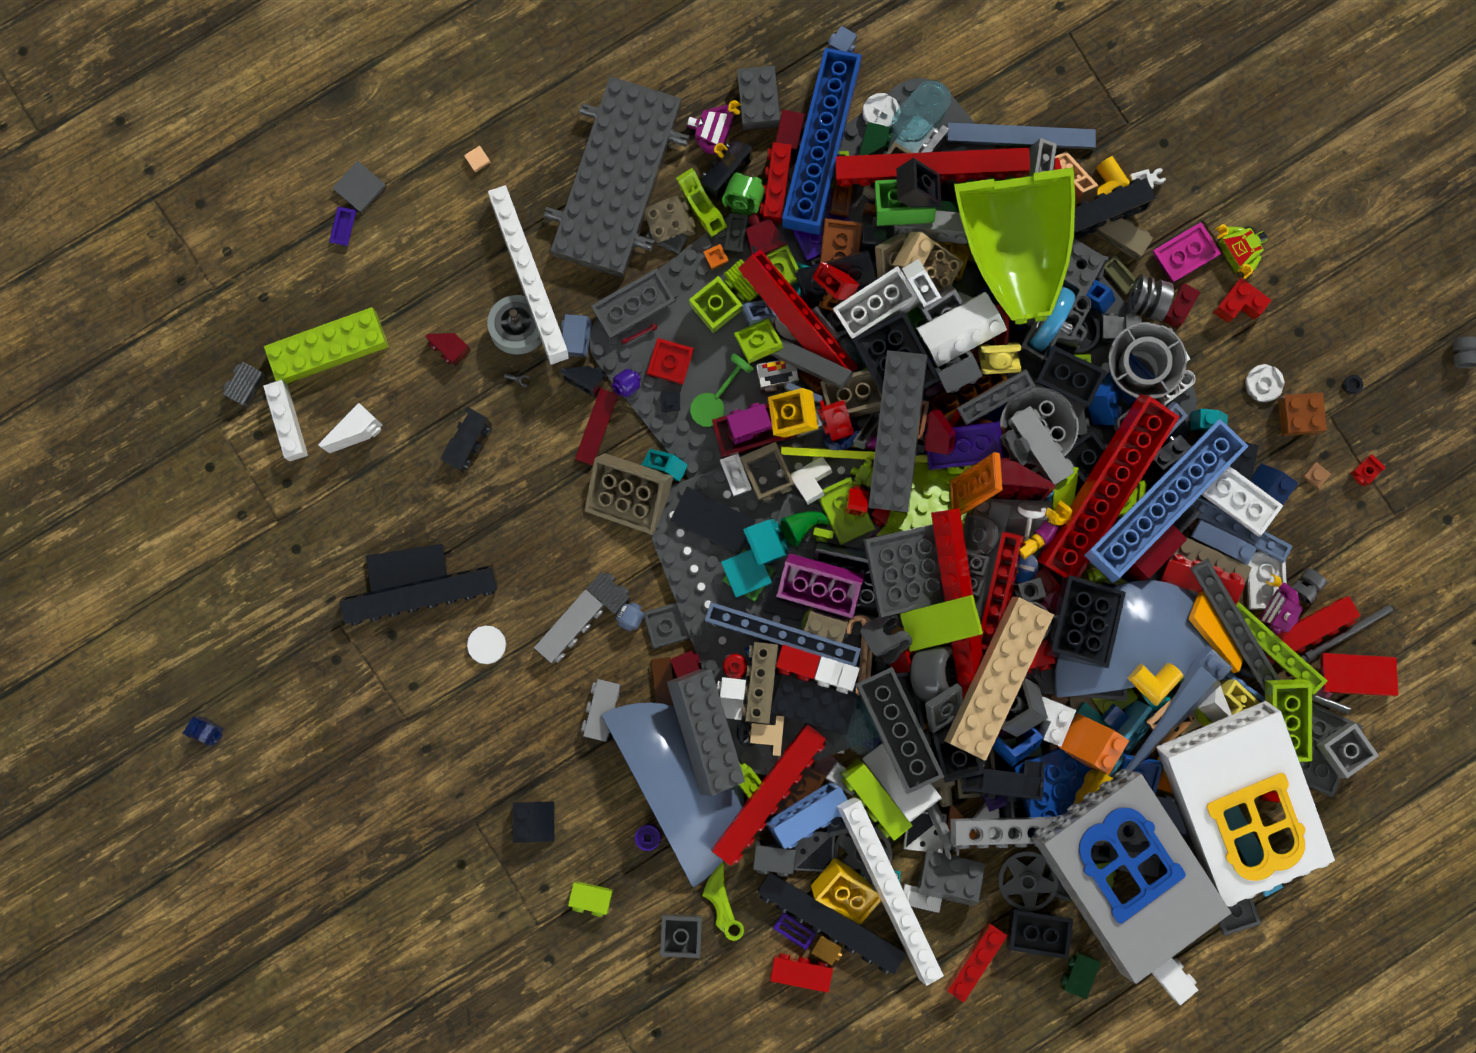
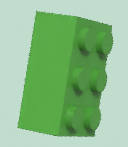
M897 180L875 181L877 226L935 223L936 207L910 208L897 200Z

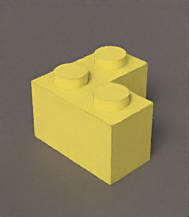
M1236 679L1220 681V686L1232 715L1260 703Z

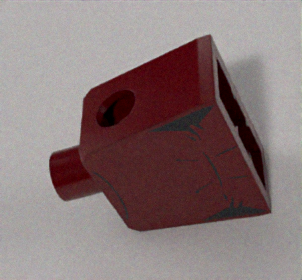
M758 213L748 218L751 227L746 229V237L751 255L759 250L767 254L787 245L786 240L771 219L762 222Z

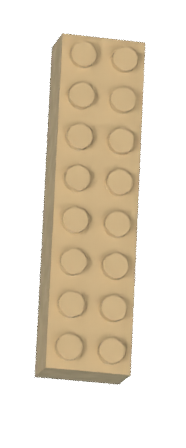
M1020 597L1011 598L944 740L945 742L986 761L1054 614Z

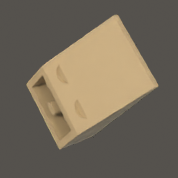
M910 232L892 265L894 267L898 266L903 272L902 268L919 259L937 291H940L946 286L952 285L964 262L924 233Z

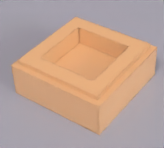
M480 146L464 155L474 172L491 163Z

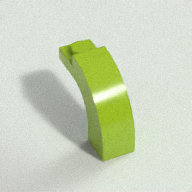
M691 168L676 177L684 198L688 201L691 210L708 234L712 237L727 228L721 213L708 198L695 171Z

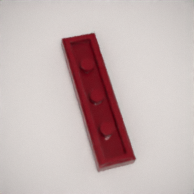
M600 388L575 457L576 461L591 466L594 465V460L599 452L619 396L616 393Z

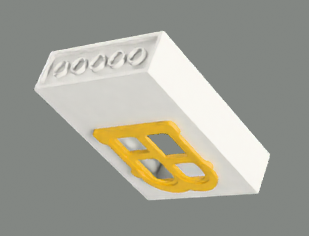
M1267 701L1156 747L1200 865L1227 906H1234L1243 899L1253 898L1262 891L1272 890L1274 886L1289 883L1293 878L1308 875L1312 870L1327 867L1329 863L1335 861L1282 713ZM1276 790L1285 812V819L1264 827L1254 799L1262 794ZM1241 803H1246L1252 819L1251 823L1230 831L1223 814L1224 811ZM1289 827L1294 837V845L1289 852L1277 854L1272 850L1268 836ZM1255 831L1263 848L1264 856L1258 865L1248 867L1241 862L1234 840Z

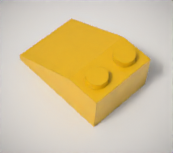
M836 858L831 861L811 885L815 900L860 925L882 901L876 888L849 865Z

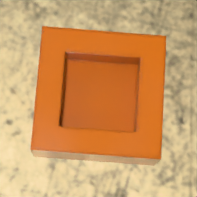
M721 244L703 252L711 270L729 262Z

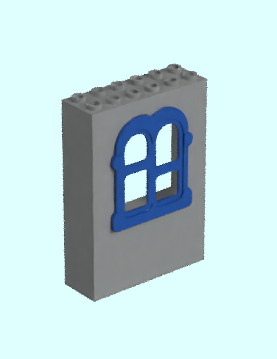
M1122 769L1115 774L1116 777L1111 781L1103 782L1097 791L1085 795L1084 800L1079 804L1071 805L1067 809L1068 812L1053 818L1050 825L1038 829L1032 839L1120 974L1137 984L1231 914V911L1143 775L1128 769ZM1125 821L1135 822L1150 843L1147 849L1134 858L1129 857L1117 837V830ZM1106 840L1114 847L1118 856L1104 868L1098 869L1091 858V848L1095 842ZM1153 854H1157L1166 867L1167 872L1154 883L1148 885L1139 872L1138 865ZM1121 865L1127 867L1140 887V893L1125 904L1119 902L1106 882V877Z

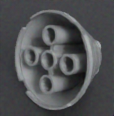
M1034 387L1006 404L1001 414L1000 426L1012 430L1008 423L1010 418L1031 406L1032 409H1036L1040 414V421L1043 426L1046 425L1050 429L1053 441L1058 442L1061 446L1063 456H1066L1073 448L1079 431L1078 417H1076L1072 404L1062 394L1052 389ZM1028 455L1029 461L1027 464L1036 465L1030 455Z

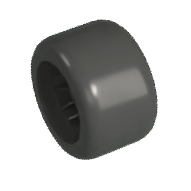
M936 645L920 649L912 658L910 666L911 685L916 697L924 704L958 683L952 645Z

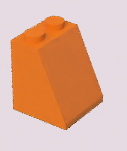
M1076 713L1062 746L1057 745V747L1086 767L1109 775L1129 740L1115 730Z

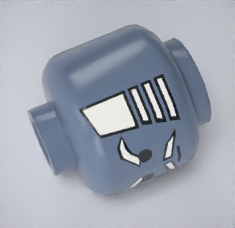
M631 602L630 605L623 604L616 616L617 625L629 632L637 630L644 618V613L641 611L642 607L634 602Z

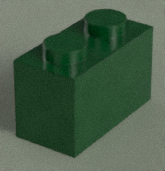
M1075 951L1074 955L1071 954L1068 959L1067 965L1069 968L1067 973H1063L1061 977V988L1087 1000L1101 962Z

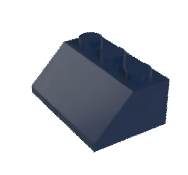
M1262 463L1253 473L1251 480L1253 484L1282 505L1298 484L1297 481L1283 471Z

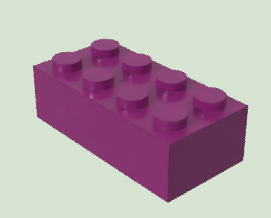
M789 553L785 561L777 597L853 618L865 574Z

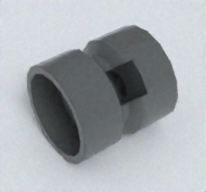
M1476 337L1453 339V351L1456 352L1453 355L1454 367H1476Z
M1307 568L1300 576L1301 581H1296L1291 588L1298 592L1299 600L1310 605L1317 598V592H1321L1328 582L1320 573Z

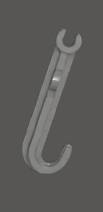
M936 802L927 809V812L943 844L946 857L951 859L950 850H955L957 856H959V848L951 843L950 830Z

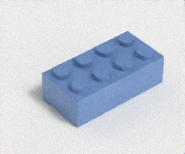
M828 782L818 790L767 820L766 826L778 845L784 849H790L798 844L797 841L812 836L819 827L824 828L828 826L835 817H842L837 805L848 799L840 786Z

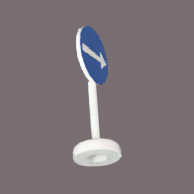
M1024 502L1020 503L1018 507V512L1028 517L1024 542L1029 539L1033 518H1042L1046 513V508L1036 503ZM1033 554L1025 560L1020 556L1017 569L1019 572H1017L1015 578L1016 582H1027L1036 576L1038 562Z

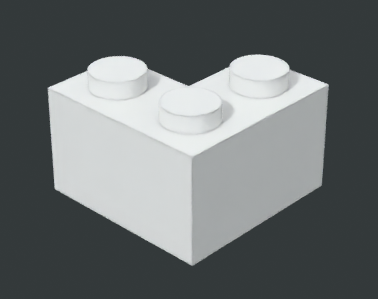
M722 677V681H718L717 690L720 694L725 716L728 719L741 720L746 680Z
M1042 696L1048 718L1042 721L1038 732L1043 736V740L1061 747L1076 710Z

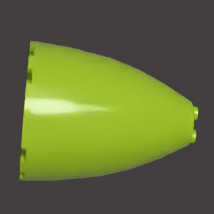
M1073 167L1037 172L1029 177L1001 181L988 179L954 184L960 217L971 253L982 277L996 300L1010 319L1015 321L1016 325L1025 324L1027 319L1034 318L1035 322L1046 321L1047 316L1052 315L1069 266L1074 239L1075 184Z

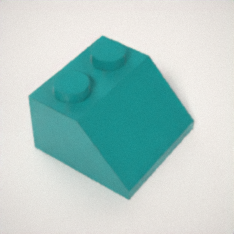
M769 519L743 529L758 565L770 564L789 555V544L786 539H783L780 533L782 528L775 519Z

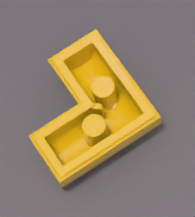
M1113 156L1105 159L1096 167L1106 182L1098 187L1097 195L1101 193L1106 195L1118 186L1122 185L1125 187L1129 185L1130 181Z
M1166 663L1155 676L1143 664H1139L1127 679L1154 706H1157L1184 675L1171 663Z

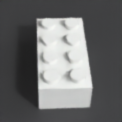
M897 266L835 306L833 310L853 339L902 312L906 314L921 302Z

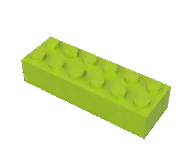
M373 307L264 346L276 382L282 380L286 384L389 347L379 317Z

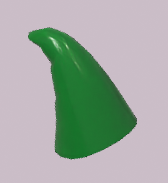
M815 511L796 513L783 517L780 520L783 536L794 547H798L808 531L817 524L824 523L830 525L826 515Z

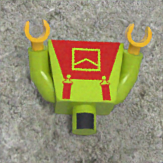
M1222 224L1214 229V231L1217 230L1220 234L1217 238H1222L1218 245L1234 272H1243L1245 275L1243 278L1246 279L1256 270L1261 260L1260 254L1264 251L1261 244L1268 240L1267 235L1264 231L1255 235L1251 228L1227 227Z

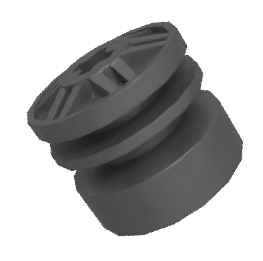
M1140 274L1131 288L1127 311L1133 314L1136 313L1138 316H1142L1146 312L1147 318L1159 322L1162 321L1172 302L1174 294L1173 284L1163 280H1158L1155 283L1154 278H1147L1146 275Z

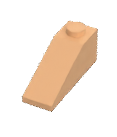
M1067 151L1055 156V158H1059L1062 169L1071 167L1074 169L1075 204L1077 205L1085 200L1088 202L1095 200L1094 197L1097 196L1098 184Z

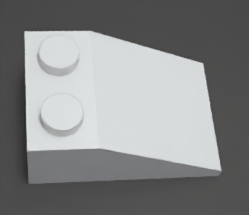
M358 403L318 445L328 453H332L368 440L372 436H377L383 425Z

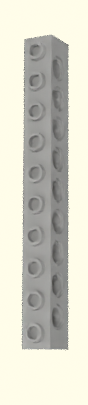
M1055 817L951 819V843L957 845L959 849H968L969 845H977V848H989V845L995 844L998 848H1007L1008 844H1015V847H1027V844H1035L1032 839L1036 835L1035 832L1041 827L1050 825ZM1133 821L1123 822L1117 830V837L1122 845L1124 841H1130V844L1140 845L1142 841H1148L1140 827ZM1128 825L1129 832L1124 835L1123 829ZM1033 827L1034 834L1033 836L1028 837L1027 832L1030 828ZM995 828L996 834L993 838H990L989 831ZM1014 828L1015 834L1009 838L1008 831ZM972 829H976V836L971 839L969 833ZM1099 840L1094 845L1101 846L1104 845V842L1108 841Z

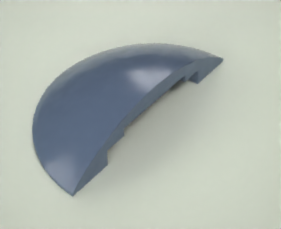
M1154 580L1132 581L1113 587L1114 589L1126 592L1109 668L1057 658L1055 669L1056 697L1133 688L1135 686L1127 678L1139 664H1143L1155 676L1166 663H1171L1185 677L1194 659L1207 645L1210 646L1188 619L1197 596L1179 586Z
M635 703L614 708L601 714L692 887L698 885L710 876L724 861L714 854L711 849L744 806V792L736 785L713 796L700 794L674 706L660 703Z

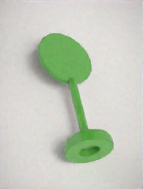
M735 353L731 355L730 359L737 367L716 395L703 393L693 400L690 413L697 424L711 427L713 426L712 419L723 417L724 405L719 397L740 369L747 373L753 372L754 368Z

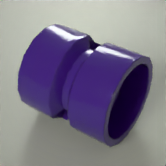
M653 824L641 826L635 835L637 846L645 851L655 849L661 841V831Z

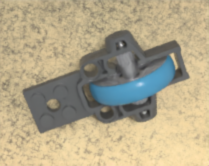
M1075 238L1073 239L1069 266L1063 282L1064 287L1061 289L1052 315L1047 316L1046 321L1035 322V318L1027 319L1026 325L1028 329L1020 342L1021 350L1017 351V353L1023 354L1040 366L1049 347L1055 345V343L1077 348L1083 342L1087 330L1082 325V322L1091 307V301L1086 294L1104 264L1106 257ZM1078 260L1084 263V269L1077 267L1076 262ZM1077 302L1082 304L1083 310L1078 308ZM1071 319L1073 326L1067 323L1066 320Z

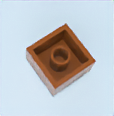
M1323 393L1284 395L1278 399L1282 436L1320 434L1327 430Z

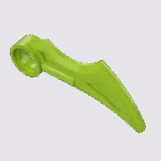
M722 862L708 879L702 896L709 899L715 906L717 912L715 925L725 933L729 940L735 941L743 936L744 926L741 922L734 919L725 890L724 863ZM731 925L739 926L740 933L737 936H732L729 933L728 929Z

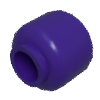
M625 369L613 377L612 387L617 395L628 397L640 389L641 377L636 371Z

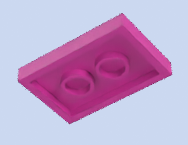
M1200 222L1152 251V254L1170 282L1174 283L1218 257L1221 252Z

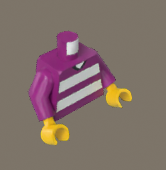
M736 100L731 101L728 105L704 110L700 119L690 116L687 128L696 130L695 140L705 153L718 155L720 158L724 157L722 151L728 150L725 144L733 123L732 113L740 114L736 107L741 106V104Z
M1270 574L1274 577V582L1266 580V583L1279 589L1274 593L1259 620L1275 635L1282 631L1288 633L1293 625L1298 622V617L1302 612V607L1299 605L1298 592L1285 582L1282 583L1279 576Z

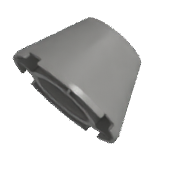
M1143 322L1126 328L1116 337L1109 351L1108 364L1113 380L1125 393L1136 398L1141 394L1157 399L1169 394L1181 383L1186 370L1187 354L1182 341L1172 330L1163 325ZM1143 351L1155 359L1158 366V374L1155 379H1142L1132 372L1129 366V354L1131 352Z

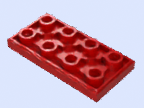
M1320 654L1321 675L1327 680L1322 686V693L1399 696L1396 657Z

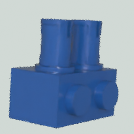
M1111 373L1106 375L1104 382L1100 384L1088 407L1094 425H1115L1118 418L1121 417L1122 409L1118 404V400L1122 393L1118 388H1114L1116 383Z

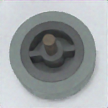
M512 295L499 300L490 310L487 320L488 330L492 341L502 351L515 355L525 354L537 348L542 342L525 296Z

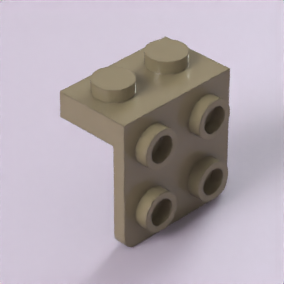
M675 195L646 208L645 216L655 243H661L682 233L687 236L696 234L694 229L696 227L695 221L690 217L688 211L690 206L686 199Z

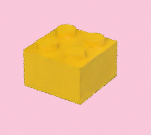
M800 388L768 397L773 435L785 438L818 429L813 391Z

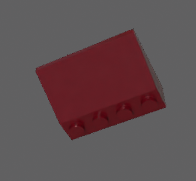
M1000 458L1002 491L989 499L1044 501L1055 489V484L1018 462L1010 461L1008 458Z

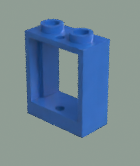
M1034 727L1021 734L1026 740L1013 750L999 736H997L992 748L1012 767L1039 748L1043 736Z

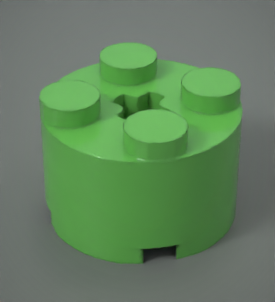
M734 173L729 179L722 198L724 206H730L732 208L731 211L735 214L751 216L752 213L756 214L764 196L765 189L761 184L762 180L758 177L751 178L741 173Z

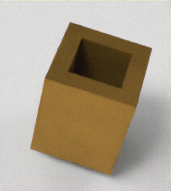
M822 934L819 935L811 949L812 954L833 965L834 961H839L843 952L840 951L842 949L841 945L830 941Z

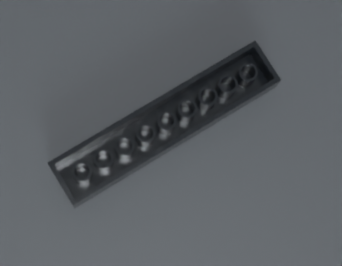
M1140 178L1134 179L1128 186H1118L1109 194L1101 193L1094 197L1095 200L1090 202L1085 200L1077 204L1074 219V238L1077 240L1098 231L1096 229L1107 224V219L1110 222L1121 218L1125 220L1148 210L1156 197L1147 178L1142 180ZM970 252L967 264L975 281L978 282L984 278Z

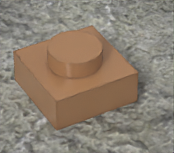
M1315 462L1303 475V478L1313 487L1319 489L1331 473Z

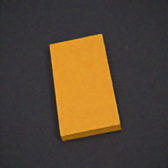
M1199 592L1188 619L1213 650L1232 667L1231 672L1237 673L1240 671L1244 657L1205 592Z

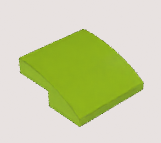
M1074 467L1072 469L1074 471L1073 474L1056 484L1052 510L1057 507V503L1060 500L1069 507L1074 501L1079 468Z

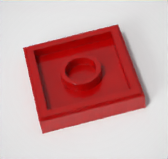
M657 338L647 375L683 385L694 348Z

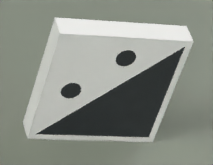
M923 812L910 822L913 826L905 832L903 849L924 852L931 850L943 853V844L928 812ZM942 814L946 822L947 814Z

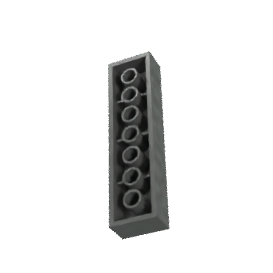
M887 350L869 508L909 512L928 358L926 354Z

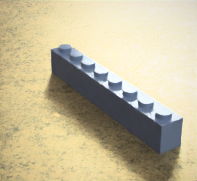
M710 602L705 618L706 623L778 644L779 646L784 644L856 667L861 651L860 648L712 602Z

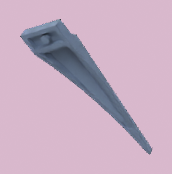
M1207 645L1194 659L1167 710L1125 770L1133 771L1157 746L1221 685L1220 681L1232 669L1210 646Z

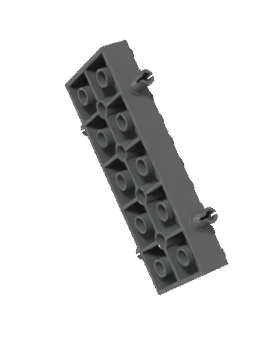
M610 76L600 106L594 107L585 103L581 104L582 108L580 107L579 114L595 118L565 210L562 212L546 207L545 210L547 212H544V218L559 222L551 248L553 257L624 279L634 248L639 247L652 252V246L654 247L655 240L639 236L645 218V210L649 206L668 146L672 142L687 147L690 136L674 131L682 107L681 98Z

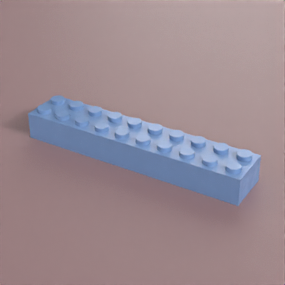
M1219 419L1084 556L1114 583L1241 455L1248 445Z

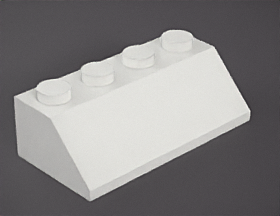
M986 292L916 328L932 362L938 367L1007 330L1000 313Z

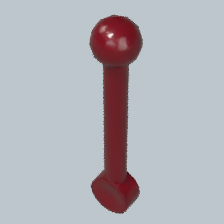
M651 324L649 328L621 340L622 345L627 344L629 341L651 330L656 331L658 327L656 324Z

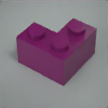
M754 403L749 405L746 410L736 409L727 416V425L734 445L752 439L753 435L772 428L764 404Z

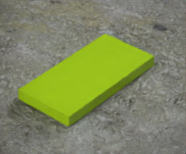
M973 595L900 613L904 631L910 634L912 638V644L909 646L910 652L983 634Z

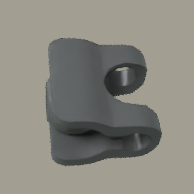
M897 614L877 617L866 623L860 630L873 654L881 656L888 665L896 661L901 653L912 644V638L906 631H899L892 635L893 629L899 624Z

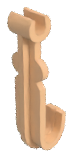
M864 615L854 616L848 622L847 634H852L855 622H861L863 627L872 620ZM863 636L861 638L858 683L871 677L873 652ZM856 688V694H857L858 696H860V694H859V692H858V690H857V688Z

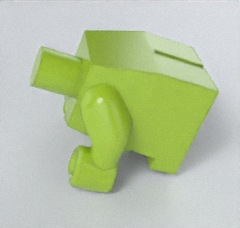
M866 458V462L861 465L860 469L853 467L850 473L856 476V481L853 482V485L865 487L871 491L873 461Z

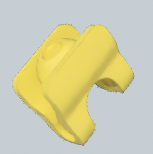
M1018 342L996 346L980 344L979 363L981 372L983 374L1021 372L1020 360L1017 351L1021 350V345Z

